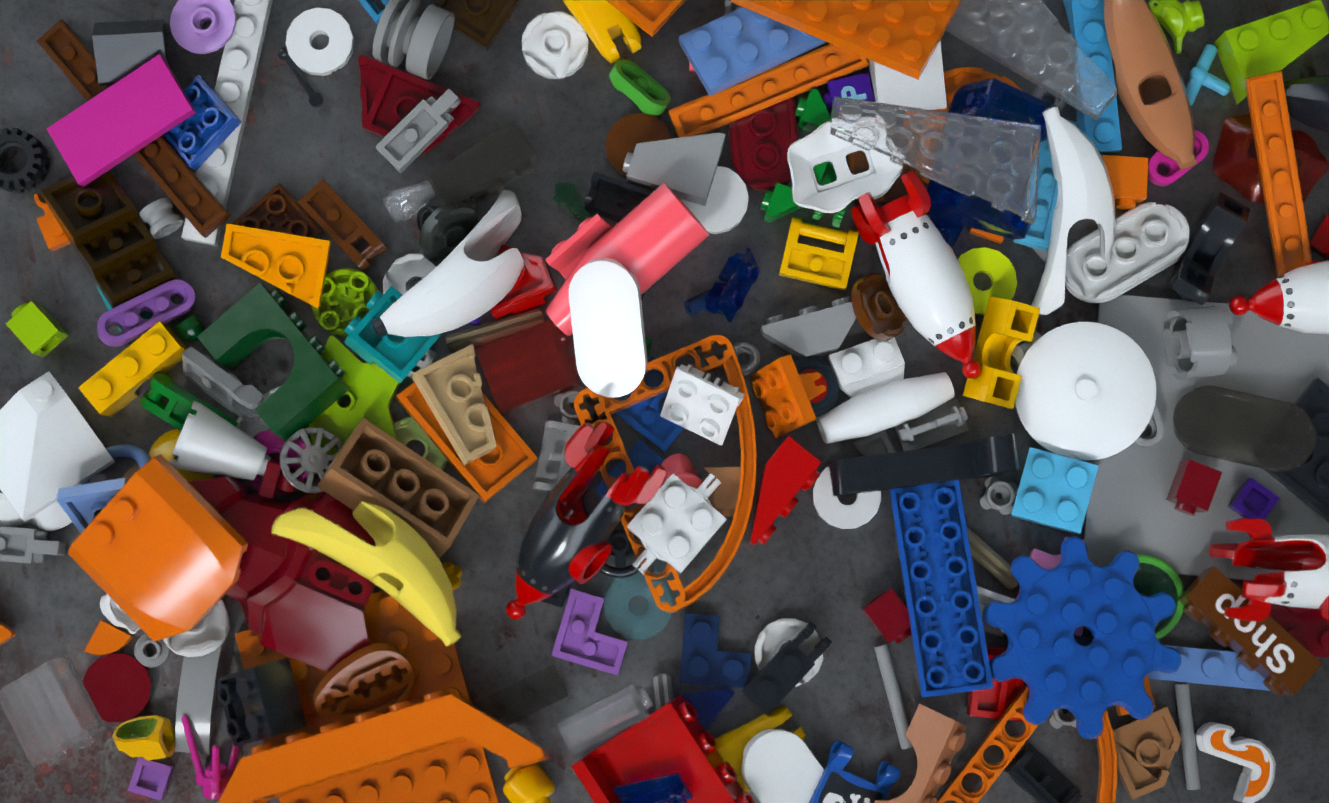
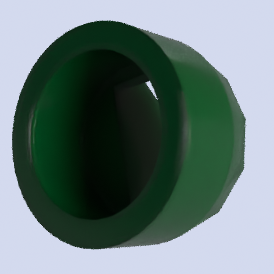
M196 313L174 327V330L184 341L195 342L199 340L198 336L205 330L203 321Z

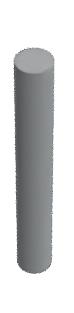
M888 645L876 646L874 650L901 749L913 747L905 737L909 722Z
M1189 683L1174 684L1180 736L1182 738L1181 746L1186 789L1198 790L1201 789Z

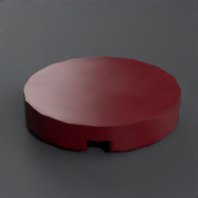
M111 653L98 658L87 669L82 680V697L86 707L95 717L106 722L122 723L138 717L148 707L151 701L154 680L149 668L142 665L135 656L126 653Z

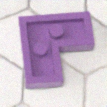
M571 589L551 656L618 676L628 641L595 632L605 598Z

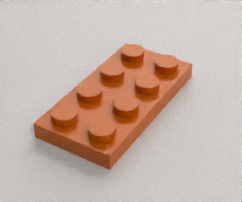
M415 382L396 396V400L470 488L480 495L479 498L484 504L537 462L538 457L482 392L485 406L488 407L497 447L490 453L464 466Z

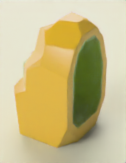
M158 715L136 717L125 721L115 728L112 735L118 750L123 751L130 757H143L150 761L171 757L175 750V729L169 718Z

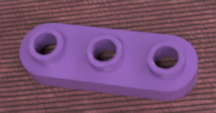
M171 280L105 312L98 320V337L108 346L119 347L141 337L159 321L167 324L187 314L192 309L195 301V292L192 286L183 280ZM178 296L183 302L181 304H174L170 298ZM148 311L152 314V318L143 319L140 313ZM112 326H117L121 329V333L113 335L108 329Z

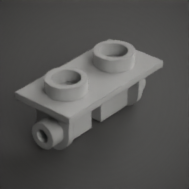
M957 398L936 407L919 418L894 426L903 451L918 450L969 431L965 421L968 419L964 407H960Z

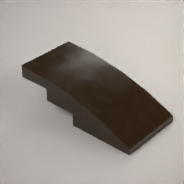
M110 171L102 174L84 187L77 183L74 176H71L41 190L43 198L69 242L112 308L175 279L174 271L157 249L155 239L138 217L136 207Z

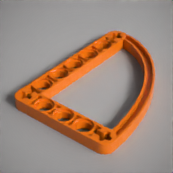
M723 335L709 336L647 362L646 373L649 370L656 369L662 372L664 376L663 382L658 387L647 386L643 376L640 384L631 392L630 397L624 401L616 400L614 397L599 395L589 388L580 391L574 399V408L581 426L585 422H593L587 409L581 410V407L585 405L584 399L591 397L593 401L599 400V403L595 405L599 419L603 415L607 416L606 420H598L591 424L594 430L603 421L611 424L614 428L612 441L604 446L611 450L600 468L609 491L619 478L611 477L607 473V464L611 460L621 459L626 464L625 473L632 475L634 472L611 414L668 391L676 370V362L680 357L690 356L696 363L695 368L704 372V375L723 368L729 385L739 387V392L745 394L741 404L736 409L741 447V477L738 500L724 543L704 572L685 588L677 571L668 563L665 570L660 574H652L648 569L643 574L656 605L667 613L678 612L696 602L724 575L736 556L744 538L753 507L757 463L754 420L741 367L731 342ZM716 343L720 348H727V350L723 351L722 359L718 360L715 355L705 358L708 366L703 368L701 367L700 357L695 352L702 349V355L704 356L712 351L711 345ZM647 503L638 504L634 509H626L621 518L636 558L643 553L645 548L641 541L634 538L633 533L627 526ZM671 573L674 576V580H667L670 589L673 592H680V596L675 598L677 604L674 606H670L668 602L661 603L660 598L665 595L661 583L657 587H654L652 583L653 581L665 579Z
M1027 684L938 796L936 803H944L949 800L957 803H978L1035 731L1038 725L1029 723L1023 715V707L1029 694ZM1105 711L1103 715V732L1096 738L1099 756V781L1096 803H1115L1117 753L1114 733L1107 711ZM1013 717L1022 719L1025 724L1023 733L1016 737L1008 735L1005 731L1006 722ZM997 745L1002 748L1003 758L1000 762L990 764L984 760L983 754L988 746ZM976 773L981 777L982 784L978 790L971 792L963 788L962 779L966 774Z

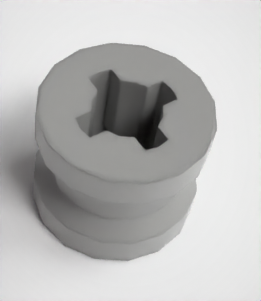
M168 197L148 204L139 214L144 222L149 223L151 227L150 233L154 239L170 235L183 225L184 221L180 215L174 213L172 210L173 203Z

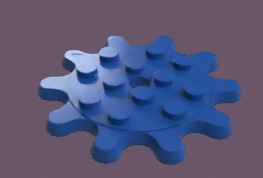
M1071 536L1063 540L1060 548V562L1052 569L1042 568L1030 556L1020 555L1016 557L1011 564V573L1020 585L1019 597L1011 603L996 600L987 603L983 609V618L988 625L1000 628L1007 635L1008 646L1006 650L989 661L992 679L999 682L1018 678L1027 684L1029 697L1023 707L1025 719L1033 725H1040L1047 721L1054 710L1065 708L1075 716L1078 733L1083 738L1091 740L1099 737L1103 732V715L1106 709L1111 706H1121L1133 718L1139 720L1146 719L1153 713L1154 703L1144 689L1145 677L1153 671L1173 673L1181 665L1180 653L1172 647L1161 644L1155 634L1157 624L1161 620L1173 615L1176 603L1174 598L1165 592L1146 596L1136 590L1134 576L1139 569L1140 560L1134 552L1123 550L1115 555L1109 565L1097 566L1089 560L1087 546L1083 539ZM1079 626H1085L1091 632L1093 640L1088 646L1078 645L1074 639L1075 629Z

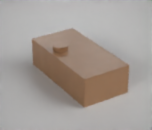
M364 418L348 436L317 484V487L352 510H355L361 501L389 510L410 525L427 542L438 558L451 547L480 496Z

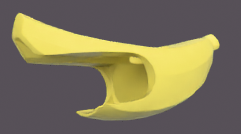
M361 501L352 513L356 521L375 540L376 546L365 543L343 528L306 508L296 509L277 517L272 526V534L312 547L365 577L398 601L423 625L437 635L446 647L458 641L462 636L456 629V606L452 586L439 558L427 542L410 525L389 510Z

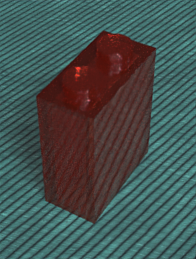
M552 320L475 349L502 416L579 386L576 378L580 377L575 357L568 359L564 346L570 344L568 338L555 326Z

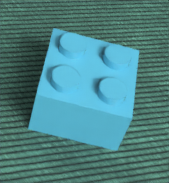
M1030 447L1013 506L1012 517L1080 535L1099 466Z

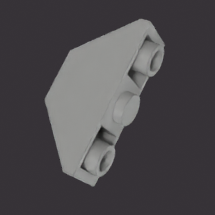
M851 296L832 301L833 307L819 310V306L815 305L799 310L800 316L789 319L786 318L785 314L766 319L767 324L761 326V336L798 358H816L837 352L856 319Z

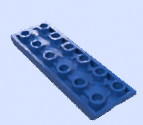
M959 480L889 489L922 698L993 689Z

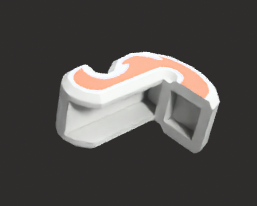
M1216 722L1203 724L1195 734L1198 749L1244 766L1233 795V800L1241 803H1254L1264 798L1269 792L1275 777L1276 762L1271 750L1258 740L1242 736L1231 738V735L1234 734V729L1231 726Z

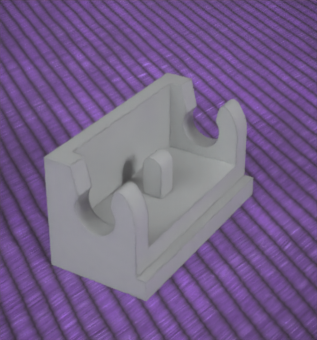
M546 421L533 489L551 492L559 480L569 471L571 466L565 460L564 448L571 436L581 426Z

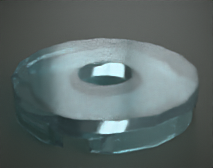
M641 572L630 577L617 578L606 592L604 601L606 619L613 630L625 638L634 640L652 638L665 628L671 618V613L662 611L656 605L645 577ZM662 580L653 581L654 587L661 583L665 595L660 598L661 603L668 602L670 606H673L670 591ZM636 595L645 597L649 605L647 612L640 616L632 614L628 608L629 600Z

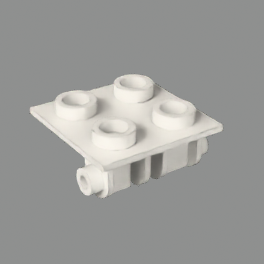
M683 364L680 367L677 366L660 416L722 446L737 406L739 407L745 394L739 392V387H734L725 382L720 387L721 379L718 377L714 383L709 382L712 375L710 373H707L703 379L705 373L694 368L691 364L688 366Z

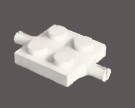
M672 473L659 488L654 498L647 502L628 524L627 528L641 540L645 548L637 560L632 563L637 569L647 559L638 569L639 572L644 574L657 558L667 562L681 574L727 519L713 508L708 499L721 484L716 478L710 487L707 488L714 480V475L710 473L698 489L686 485Z

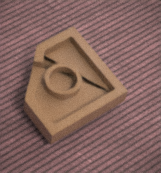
M1162 706L1153 710L1151 716L1146 719H1132L1112 728L1117 753V772L1129 798L1132 800L1165 786L1170 773L1168 772L1170 764L1182 740L1168 707Z

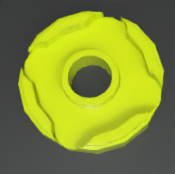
M987 247L974 248L965 252L957 259L965 274L973 298L975 315H985L989 296L1008 300L1014 297L1017 287L1016 270L1011 261L1001 252ZM975 274H987L991 279L990 289L985 291L977 289L973 282Z

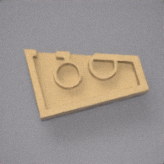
M473 344L414 372L412 375L413 381L464 466L490 453L497 447L488 407L485 406L482 395L480 373H477Z

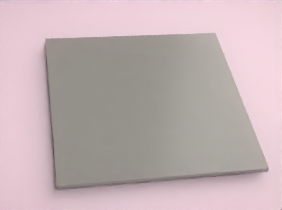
M1120 295L1111 301L1098 303L1097 323L1111 326L1125 333L1140 346L1149 359L1156 381V404L1164 425V435L1156 445L1143 448L1132 443L1115 455L1088 461V463L1099 466L1084 520L1083 541L1087 546L1089 560L1097 566H1106L1112 562L1118 552L1129 550L1136 555L1157 557L1168 563L1177 574L1199 576L1205 569L1213 566L1227 578L1253 580L1257 574L1280 572L1232 565L1233 559L1212 558L1209 556L1211 544H1240L1242 541L1250 539L1247 533L1226 530V521L1245 519L1229 508L1228 505L1248 478H1253L1280 498L1265 519L1272 528V537L1306 534L1329 535V522L1250 459L1313 379L1319 378L1329 386V334L1302 333L1284 328L1260 318L1252 311H1248L1241 316L1231 313L1227 303L1205 302L1202 306L1195 301ZM1216 306L1221 311H1229L1233 321L1230 333L1232 345L1237 352L1236 365L1228 367V370L1223 375L1184 380L1175 378L1173 374L1178 372L1175 366L1168 367L1163 350V328H1170L1171 319L1166 320L1168 313L1175 310ZM1148 426L1141 436L1147 437L1149 435L1150 429ZM1188 459L1222 472L1209 510L1206 512H1196L1195 516L1175 510L1176 504L1166 500L1180 461ZM1140 563L1138 571L1166 573L1161 568L1147 563Z

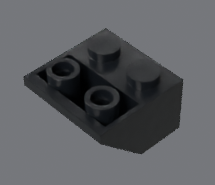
M289 657L216 679L218 698L223 704L227 719V732L232 738L234 747L307 726Z

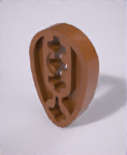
M386 643L368 645L346 657L325 675L313 694L316 711L323 717L336 719H355L354 717L372 711H376V713L389 711V706L404 702L410 695L414 686V671L407 655L398 647ZM393 665H397L400 668V675H394L391 670ZM381 672L385 682L379 684L375 680L374 674ZM362 679L368 683V689L363 691L358 686V681ZM331 694L335 698L336 703L329 705L325 701L324 696Z

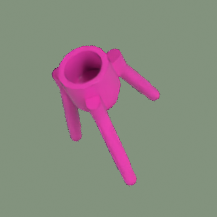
M184 715L181 720L196 771V784L202 785L203 797L207 799H220L236 769L240 746L234 747L232 745L227 769L226 765L220 764L219 746L214 745L212 747V764L206 766L204 771L188 716Z

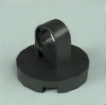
M459 201L445 203L442 206H422L416 217V226L420 232L418 244L421 254L437 267L480 222L477 219V212L466 203Z

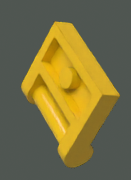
M792 216L779 276L845 291L859 231L848 229V232L802 222V218ZM802 235L844 245V251L840 253L797 243L798 236Z

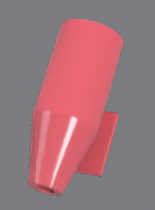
M664 182L614 227L600 215L596 214L594 217L584 220L578 226L577 232L568 240L561 241L552 249L551 255L545 260L551 267L559 271L566 281L545 311L554 324L565 335L570 336L573 334L569 304V286L575 273L589 261L608 258L622 263L637 278L642 295L710 234Z

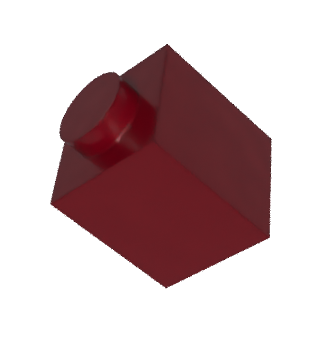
M1191 459L1180 461L1166 500L1176 504L1175 510L1191 516H1195L1196 512H1206L1209 510L1222 472Z
M887 588L861 608V611L886 643H891L894 640L899 644L911 635L908 610L892 588Z

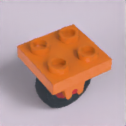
M791 354L778 358L750 375L753 393L760 400L765 413L766 425L773 432L775 439L816 420L817 417L830 411L838 399L839 386L836 375L825 362L813 357L798 358L793 361Z

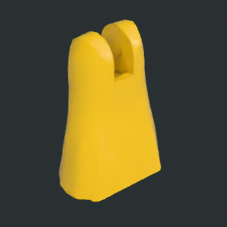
M562 0L587 33L596 49L609 63L612 64L620 60L616 45L612 41V39L622 35L623 41L631 53L642 48L641 36L637 25L606 0Z
M787 706L776 707L768 716L763 713L750 722L714 738L717 743V751L724 762H729L734 768L737 782L744 792H751L741 775L744 748L750 739L759 732L775 729L789 719L793 714ZM801 726L791 731L802 741L806 737Z

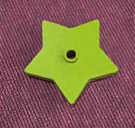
M333 335L329 336L325 345L327 351L323 354L329 362L335 359L346 371L347 375L343 379L351 389L343 396L349 395L351 404L346 408L340 407V400L343 397L341 396L309 424V427L324 428V430L337 436L343 446L348 436L364 418L398 440L390 411V404L401 383H398L377 364L362 363ZM311 434L312 445L315 444L317 434ZM322 436L320 447L324 448L330 441ZM333 446L326 453L327 455H337L338 452L335 446Z

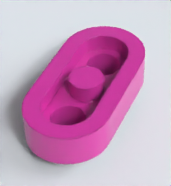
M1194 130L1195 145L1193 154L1198 164L1206 157L1209 151V143L1204 134ZM1158 151L1148 160V179L1157 186H1168L1194 166L1180 170L1176 161ZM1164 165L1167 168V175H1161L1157 170V166Z

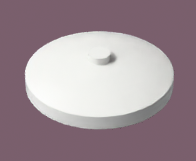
M1075 322L1059 326L1047 332L1029 348L1017 370V374L1022 376L1015 400L1019 419L1032 439L1047 451L1080 461L1099 460L1115 455L1130 446L1142 434L1154 411L1156 381L1149 359L1132 338L1118 329L1105 324Z

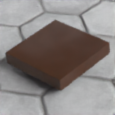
M280 183L231 223L233 225L321 239L325 236L322 230Z

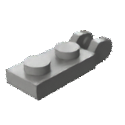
M192 346L182 353L183 377L232 413L234 412L239 417L245 418V421L253 423L260 420L261 417L255 409L263 403V393L257 391V388L253 385H242L234 374L227 373L216 365L211 357L201 354Z

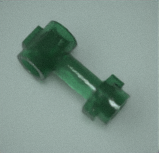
M559 182L555 185V196L553 198L558 207H567L579 224L590 218L591 216L576 198L578 189L574 183Z

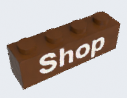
M1215 566L1205 569L1178 599L1184 605L1183 611L1195 622L1199 623L1202 621L1211 630L1209 634L1217 643L1224 647L1228 645L1238 654L1236 656L1237 661L1250 671L1256 670L1264 678L1263 684L1272 693L1278 696L1281 694L1283 696L1296 695L1322 663L1270 616L1263 621L1257 622L1237 620L1224 616L1225 607L1245 606L1248 604L1249 599L1241 597L1244 592Z

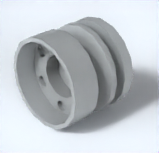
M389 0L377 25L372 52L374 59L381 62L388 59L389 64L396 67L406 57L407 72L427 80L431 79L440 67L448 49L454 28V13L435 5H429L421 15V0Z

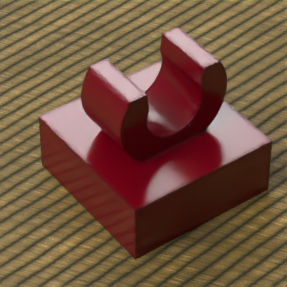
M276 457L267 463L258 494L271 499L279 493V489L291 493L297 490L283 475L280 459Z

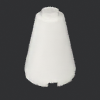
M194 401L191 409L197 411L196 416L188 414L172 453L179 456L178 460L172 458L169 460L174 469L254 480L257 474L264 476L267 463L271 459L270 456L265 455L267 447L201 403Z

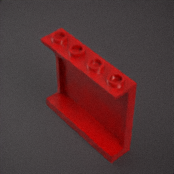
M682 695L677 696L611 738L571 766L594 803H755L753 797L748 792H744L737 782V775L732 765L727 761L724 762L717 751V743L714 737L708 731H704L700 725L693 705L685 701Z

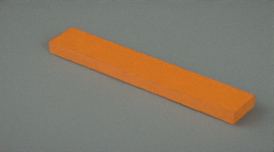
M829 43L779 64L712 96L707 94L670 109L668 113L678 138L702 135L806 92L811 88L818 87L828 81L866 67L870 63L867 58Z
M1282 71L1244 78L1277 278L1298 267H1302L1306 263L1312 262Z

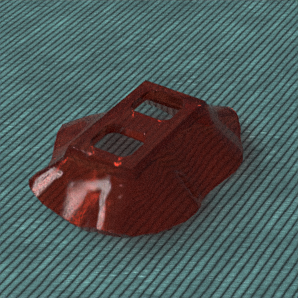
M1250 113L1230 116L1224 122L1214 156V171L1221 180L1228 183L1249 201L1265 204L1258 161L1247 155V150L1254 138ZM1292 130L1295 156L1301 159L1298 175L1304 203L1316 182L1328 171L1329 162L1320 152L1310 135L1303 131Z

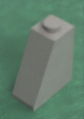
M718 132L636 143L634 153L627 152L622 169L623 172L627 173V183L655 191L665 182L680 199L705 206L725 143L726 134Z

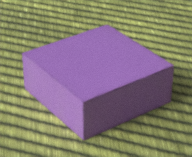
M138 757L128 791L160 801L164 800L175 765L159 760L147 761L143 757Z

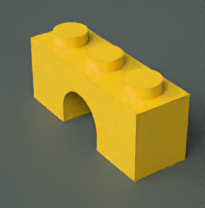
M989 296L973 355V360L981 364L982 372L976 379L967 378L963 396L1010 409L1014 408L1022 376L1013 373L1010 364L1011 355L1016 345L1021 341L1032 342L1041 308Z
M159 321L78 388L99 414L112 418L138 397L135 391L141 384L151 378L154 373L161 372L166 374L182 361V353L188 348L170 326Z

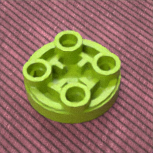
M350 268L334 270L325 276L320 309L312 306L313 314L317 322L331 334L348 337L344 330L357 315L362 319L370 311L366 304L375 295L378 288L361 271Z

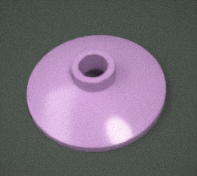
M178 0L170 18V28L176 42L185 50L196 54L211 53L223 47L233 35L236 27V12L230 0ZM212 21L211 25L204 30L205 22Z

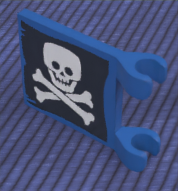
M836 740L831 746L828 763L809 803H874L875 800L884 801L888 791L898 780L900 770L888 762H881L876 772L875 783L847 772L843 768L850 761L854 750L846 743Z

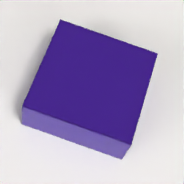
M1248 478L1228 507L1245 519L1259 518L1265 520L1280 498L1253 478Z

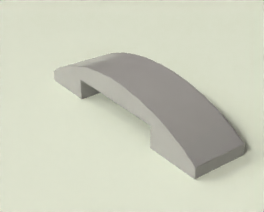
M227 637L215 651L204 656H184L175 722V751L190 753L181 720L182 716L186 715L188 716L199 754L211 755L216 720H213L218 686L216 679L219 678L222 651H226Z

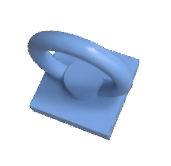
M119 444L106 448L113 460L131 458L138 463L139 469L151 460L149 454L144 449L135 445ZM126 478L89 484V480L81 485L59 488L56 500L79 532L82 533L128 482Z

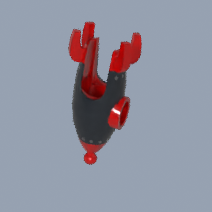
M603 421L594 430L592 425L585 422L566 443L564 457L571 468L544 500L532 518L521 542L515 575L517 598L511 600L506 606V613L510 618L515 620L521 619L526 613L527 604L536 603L554 595L574 580L579 584H583L594 577L611 554L612 545L607 541L620 522L627 506L633 502L645 504L651 501L659 490L666 474L665 467L658 464L650 474L645 468L638 466L632 475L622 473L591 514L587 512L584 505V496L611 450L604 447L614 430L611 424Z

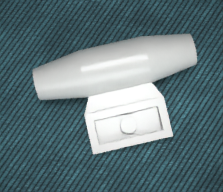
M895 337L888 341L873 339L828 356L829 364L837 377L840 390L844 391L851 399L817 417L816 421L820 435L826 444L866 437L921 417L954 398V388L946 372L904 379L905 362Z

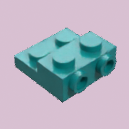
M390 286L384 294L378 290L366 304L370 311L363 319L357 315L344 330L348 337L343 343L369 364L374 362L398 383H401L442 333L433 336L413 337L387 334L379 338L374 331L372 321L379 318L394 302L403 296L393 286Z

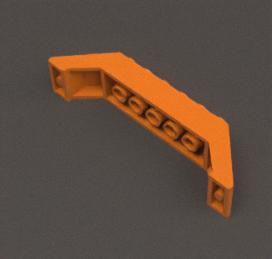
M441 690L425 695V702L416 704V702L410 703V701L400 702L389 706L390 713L382 715L381 712L376 713V711L354 717L356 723L351 725L335 722L320 727L321 734L318 735L303 732L286 737L287 744L282 746L280 743L274 745L266 743L251 748L252 755L240 759L218 803H267L269 800L467 739L507 759L509 768L513 769L551 758L546 748L461 697Z

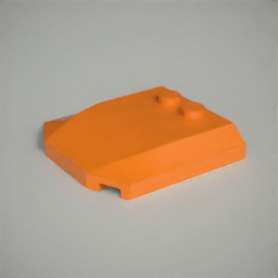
M160 454L148 461L128 480L71 544L68 555L155 642L187 632L203 619L239 580L241 573L239 566L242 554L247 550L248 543Z

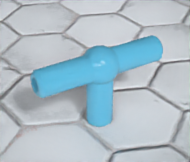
M1213 44L1205 45L1196 66L1189 73L1190 79L1186 86V92L1190 106L1193 105L1202 85L1222 96L1227 95L1231 89V84L1208 72L1218 51L1217 47Z

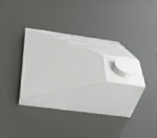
M49 371L20 389L0 410V490L24 522L56 502L59 488L81 485L115 462L69 396Z

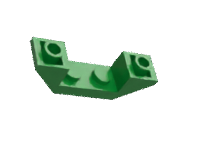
M811 88L808 98L801 96L795 112V116L801 117L798 128L813 132L823 123L833 121L818 90ZM828 162L813 167L819 185ZM776 183L773 192L766 191L760 209L766 211L764 221L771 223L804 207L798 206L793 201L791 187Z

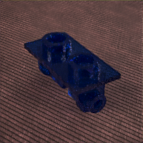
M747 248L744 254L735 253L734 256L728 258L725 267L719 275L720 281L727 282V284L715 282L705 298L706 310L711 313H717L718 310L723 311L728 322H732L735 314L742 307L751 286L757 281L760 269L750 248Z
M679 773L614 787V791L621 803H687L688 799H692V794Z

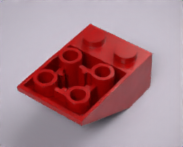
M790 436L785 439L763 467L748 540L750 546H754L757 542L761 545L765 544L777 529L772 524L779 515L783 518L787 517L799 502L794 497L801 488L806 492L821 475L817 468L822 462Z

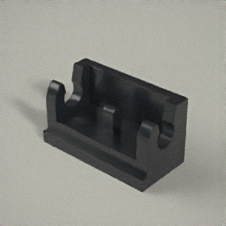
M594 171L589 193L585 196L584 211L620 222L646 199L652 191Z
M1029 742L1003 770L1036 803H1078L1082 798V795H1080L1081 791Z

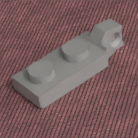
M448 89L437 101L432 96L426 101L423 99L375 148L402 173L449 127L448 124L454 119L450 114L461 103L459 97Z
M0 526V561L28 564L44 563L45 554L65 556L66 542L47 541L48 532H43L39 529Z

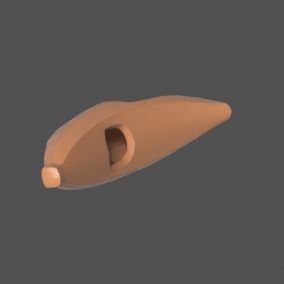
M1104 0V22L1112 54L1115 89L1126 111L1146 140L1161 154L1176 161L1180 170L1196 165L1197 160L1193 154L1195 145L1194 121L1188 95L1175 57L1156 16L1145 0Z

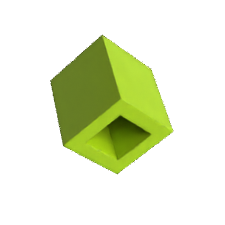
M33 301L18 306L12 312V318L5 323L32 354L42 358L69 336L42 305Z

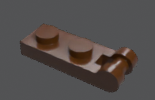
M323 179L298 201L306 212L363 272L370 266L369 262L377 254L381 256L388 250L383 242ZM364 237L369 244L359 253L353 246Z

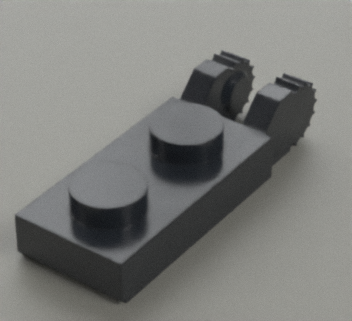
M811 621L792 641L788 640L742 689V692L767 716L815 665L814 662L832 643L826 636L815 645L808 656L798 648L799 645L814 633L816 626Z

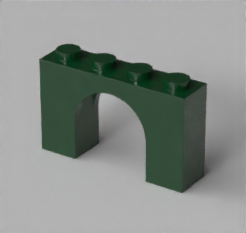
M259 282L204 330L198 338L214 359L229 370L236 367L257 347L267 341L275 339L290 341L294 350V366L289 378L255 409L274 435L286 441L292 434L311 424L351 387L343 379L347 373L335 359L329 362L323 353L327 351V348L315 335L309 337L304 329L308 325L295 311L290 314L284 307L288 304L287 299L275 287L270 291Z

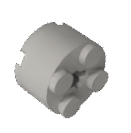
M1216 306L1175 310L1168 313L1166 320L1171 319L1170 328H1163V350L1168 367L1175 366L1178 372L1173 374L1175 378L1184 380L1223 375L1228 370V367L1236 365L1237 352L1232 345L1230 333L1233 321L1229 311H1221Z

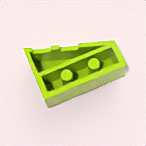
M1315 0L1227 30L1214 42L1237 104L1247 97L1244 78L1283 70L1329 34V18L1322 0Z

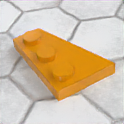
M226 224L221 258L320 309L331 247L330 241Z

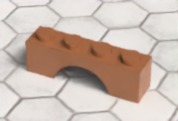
M919 704L905 734L917 756L915 779L909 789L901 796L886 801L875 800L874 803H936L935 796L940 785H943L950 776V763L953 756L964 745L966 739L964 732L967 726Z

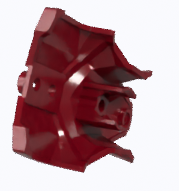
M224 476L214 479L187 481L248 543L247 550L243 552L239 566L241 568L239 580L225 595L241 603L248 629L258 636L260 645L328 672L352 653L370 645L363 611L375 584L312 547L272 534V526L278 516L296 509L306 508L343 528L365 543L376 546L375 540L354 518L352 514L354 510L325 491L318 493L305 492L293 499L283 501L260 496L252 492L250 487L241 478ZM324 567L328 569L331 575L330 578L325 581L318 580L315 574L319 568ZM355 581L361 583L363 587L362 592L359 595L351 594L348 588L350 583Z

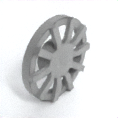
M309 427L300 429L292 434L284 443L280 453V466L287 481L295 488L304 492H323L319 487L312 486L314 475L318 474L321 480L324 475L322 470H327L330 466L328 461H333L336 456L327 455L326 452L333 446L339 452L342 447L340 440L337 436L324 430V428ZM307 434H317L314 445H311ZM301 436L305 449H302L293 441ZM322 436L330 441L324 448L320 447ZM291 448L298 452L299 456L287 458L288 449ZM298 463L299 469L292 474L288 464ZM303 472L308 474L306 485L296 480Z

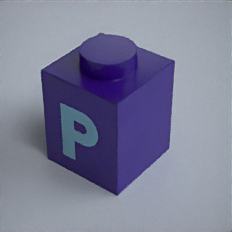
M868 73L828 81L825 89L826 93L821 94L828 112L831 113L832 120H846L870 115L875 108Z

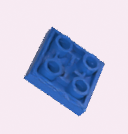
M197 75L184 90L197 113L163 134L186 164L196 171L242 122L209 82L200 75Z

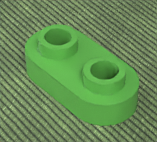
M626 59L618 60L609 73L613 86L636 103L645 114L661 115L671 101L667 90L632 61Z

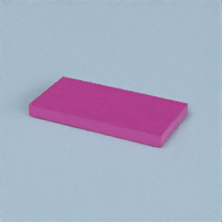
M159 54L48 127L47 131L77 183L84 187L197 112L165 58Z

